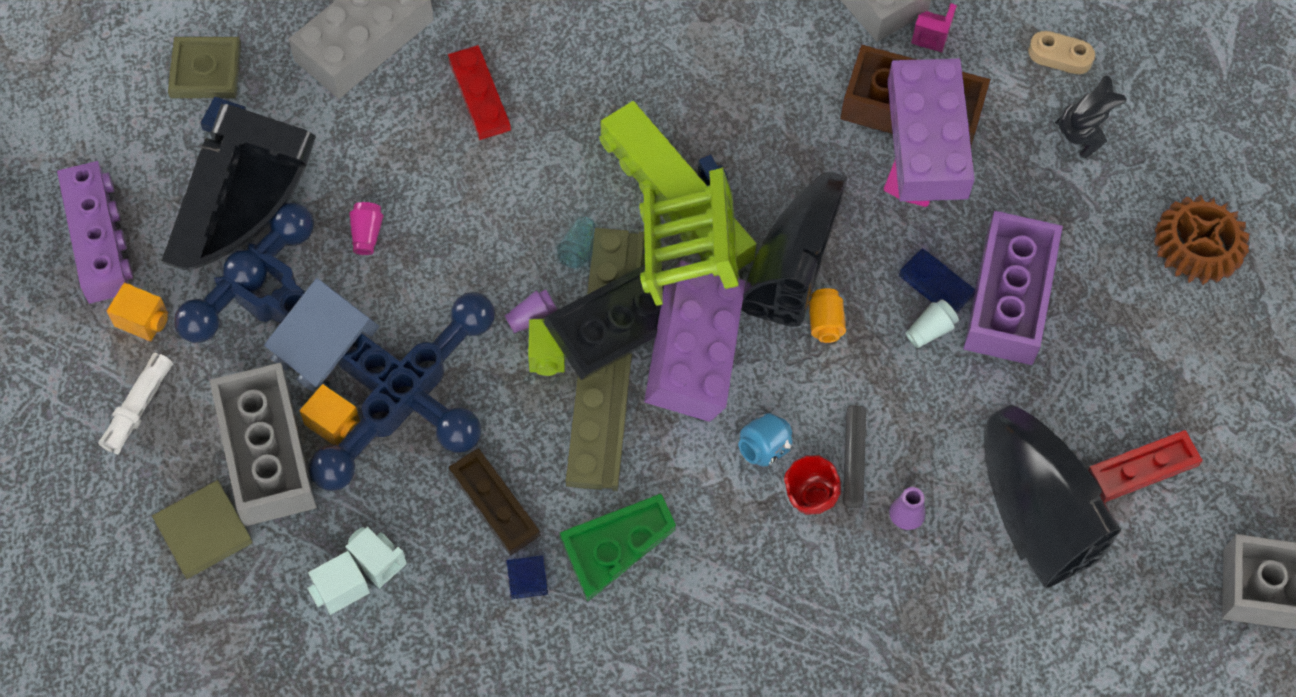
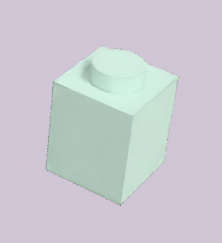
M349 551L308 572L313 585L307 587L317 607L324 604L330 615L370 593L367 583Z

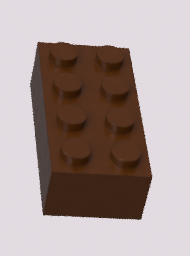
M861 44L844 96L840 120L893 134L888 92V77L892 61L918 59ZM962 71L970 145L972 146L991 79Z

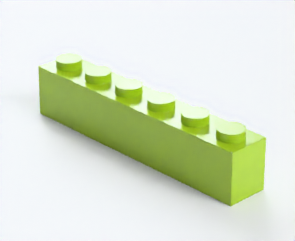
M634 101L601 120V135L599 139L602 146L608 153L613 152L619 159L622 170L627 176H633L637 180L642 193L643 188L650 186L656 202L705 190L707 185ZM709 204L665 214L662 217L668 223L707 213V209L712 207ZM734 218L737 267L740 270L755 259L757 243ZM709 226L681 233L680 236L683 242L708 236V232L713 231V229ZM712 250L698 253L701 262L709 260V256L714 255Z

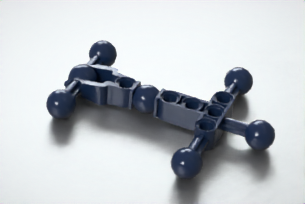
M296 202L285 203L270 222L271 231L257 245L248 243V250L236 251L227 258L223 265V276L214 278L217 286L203 300L192 299L179 306L174 318L176 332L184 340L191 343L206 342L214 337L218 330V314L234 298L238 304L261 322H268L273 319L281 324L305 291L296 284L292 269L275 258V256L285 245H300L309 239L314 227V219L309 210L304 205ZM268 272L282 283L283 286L280 289L274 290L271 295L259 298L253 293L263 286ZM470 292L458 297L451 309L450 317L452 322L433 343L423 342L417 344L401 361L361 333L352 344L357 349L354 352L345 353L338 362V365L371 390L372 393L362 405L364 418L338 446H323L312 456L309 464V474L311 480L319 488L327 491H336L350 484L355 472L354 460L375 437H386L395 432L413 411L436 427L437 439L446 450L453 453H463L476 446L481 437L482 427L475 414L465 408L447 409L428 394L443 378V362L467 336L482 335L490 329L495 319V309L485 295L478 292ZM425 361L435 362L431 367H420V364ZM373 367H384L379 373L369 372ZM402 386L411 387V390L407 393L396 392ZM378 412L388 413L385 418L380 420L372 418Z

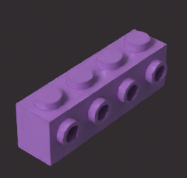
M98 161L58 170L57 174L80 287L89 304L114 298L123 283L128 284V280L133 279V273L129 260H123L122 250H126L127 245L122 229L117 230L115 222L120 221L121 217L116 201H111L109 193L115 192L109 172L103 173Z

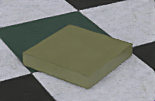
M174 37L168 84L169 97L236 98L241 53L240 37Z
M218 480L152 515L186 579L253 543Z

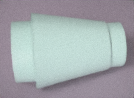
M941 299L937 303L932 302L905 334L916 348H920L922 345L954 330V324L959 321V318L953 308Z

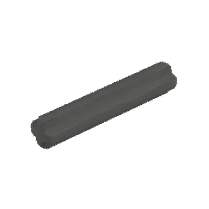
M856 405L849 406L846 412L843 504L848 508H860L864 502L866 408Z

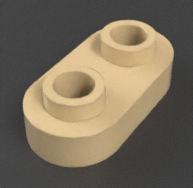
M1050 31L1036 33L1032 37L1028 49L1029 55L1034 62L1072 74L1087 72L1095 58V51L1089 43Z

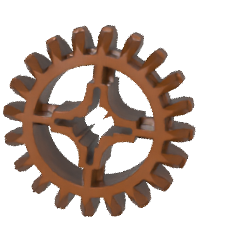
M1201 194L1194 201L1186 196L1182 199L1181 203L1175 201L1171 204L1169 210L1166 209L1162 213L1160 222L1155 227L1156 237L1154 245L1159 247L1157 257L1167 258L1164 263L1165 268H1176L1175 277L1183 273L1188 275V283L1197 277L1201 284L1204 285L1209 279L1217 283L1222 280L1223 276L1229 278L1237 268L1241 267L1244 257L1249 251L1247 243L1250 234L1244 232L1246 222L1236 221L1238 211L1231 213L1227 211L1228 202L1219 206L1216 204L1215 196L1208 202L1204 201ZM1177 229L1181 232L1180 237L1184 240L1185 244L1181 243L1177 234ZM1219 235L1225 243L1226 250L1222 247L1223 242L1220 240Z

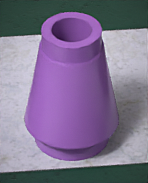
M546 289L539 293L536 290L506 314L505 317L515 334L520 330L529 329V319H545L547 315L557 311V308Z
M916 487L907 488L892 502L889 513L891 520L896 526L905 530H913L924 522L926 510L924 494L920 489Z

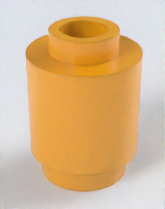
M832 288L814 291L808 304L811 335L823 343L836 342L846 333L843 299L839 296V292Z

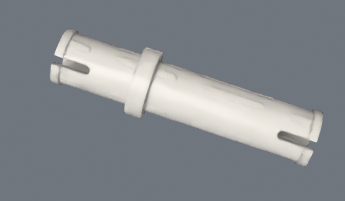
M152 354L121 407H116L113 412L114 418L98 442L102 448L111 453L113 451L114 454L120 453L133 429L139 427L142 422L140 417L165 375L171 369L173 363L170 359L162 354Z

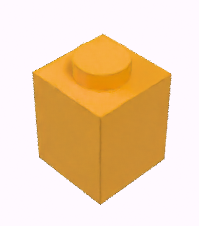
M125 282L106 311L114 327L150 342L157 332L163 330L168 320V311L161 297Z
M323 384L299 410L305 426L336 446L360 422L356 406Z

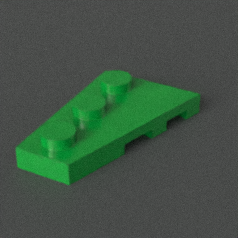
M661 493L559 532L561 542L586 601L589 602L676 530V524Z

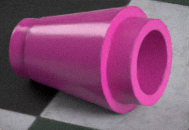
M358 202L353 205V210L349 212L353 252L358 255H372L384 215L381 213L379 205L370 202Z

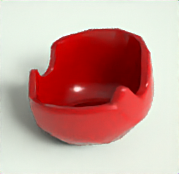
M806 455L794 461L785 473L784 482L787 496L792 506L797 508L798 512L806 515L821 514L835 506L841 494V482L832 462L820 455Z

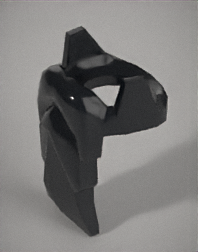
M1105 76L1091 93H1086L1078 102L1074 101L1067 106L1062 116L1055 123L1059 124L1061 133L1065 135L1069 142L1072 144H1086L1079 155L1087 158L1107 142L1106 136L1099 125L1109 117V112L1112 109L1124 104L1127 98L1125 95L1113 92L1112 79L1110 76Z

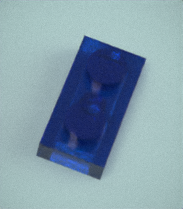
M921 248L899 272V277L929 301L937 303L942 299L956 313L975 293V289L924 248Z

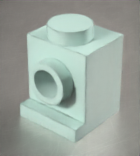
M361 527L356 530L345 546L357 567L379 589L407 564L404 553L399 547L395 549L392 542L383 533L380 532L376 535L369 527Z

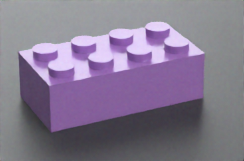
M960 58L892 61L888 77V92L899 201L969 199L975 179Z
M994 211L987 230L963 350L1033 365L1041 347L1063 226Z
M681 260L674 268L689 265L691 263ZM713 274L664 285L663 305L659 313L658 330L652 353L644 399L645 403L708 422L726 408L746 281L738 279L739 286L725 289L720 276L714 277Z

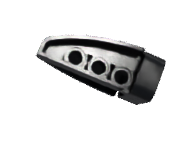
M221 104L211 131L212 139L206 138L199 152L162 257V263L181 270H194L238 250L270 224L274 215L288 202L297 188L316 139L313 133L232 105Z
M832 172L821 174L779 216L765 237L749 271L743 293L741 308L743 312L785 326H801L845 192L847 176Z
M1008 405L990 415L984 428V448L989 481L996 505L1018 556L1021 560L1027 558L1029 565L1043 587L1050 588L1099 562L1113 544L1121 528L1103 500L1091 503V500L1100 496L1102 492L1100 486L1077 456L1053 431L1036 417L1014 405Z

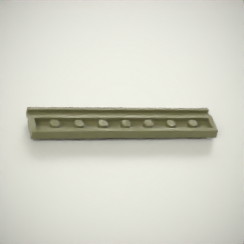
M595 228L587 294L641 267L644 232L634 234L629 233L628 230ZM632 353L582 381L579 377L577 378L566 487L596 490L607 488L618 491Z

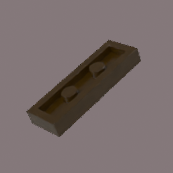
M479 448L448 467L453 479L510 556L541 536L538 527Z

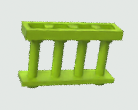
M723 168L709 171L710 185L706 186L704 191L656 202L650 186L643 188L644 202L639 203V209L644 222L645 272L640 274L644 292L651 293L656 306L663 305L662 286L713 274L714 277L720 276L725 289L739 286L733 195ZM709 204L712 207L707 209V213L661 224V215ZM709 226L713 229V231L708 232V236L661 247V238ZM712 250L714 255L709 256V260L662 271L663 261Z

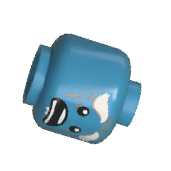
M771 413L762 414L745 425L740 431L739 450L749 463L759 466H770L791 450L793 442L792 428L783 418H779Z

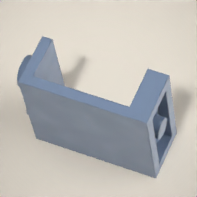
M316 278L264 346L273 352V355L270 357L273 362H281L283 369L286 371L291 367L298 372L299 375L296 380L313 392L316 387L319 388L322 384L331 389L332 387L324 382L330 372L362 332L372 337L380 326L335 290Z

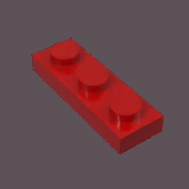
M479 45L448 54V62L479 140L511 131L509 119Z
M1183 430L1094 464L1088 468V471L1102 490L1100 498L1105 503L1198 467L1203 460L1187 431Z

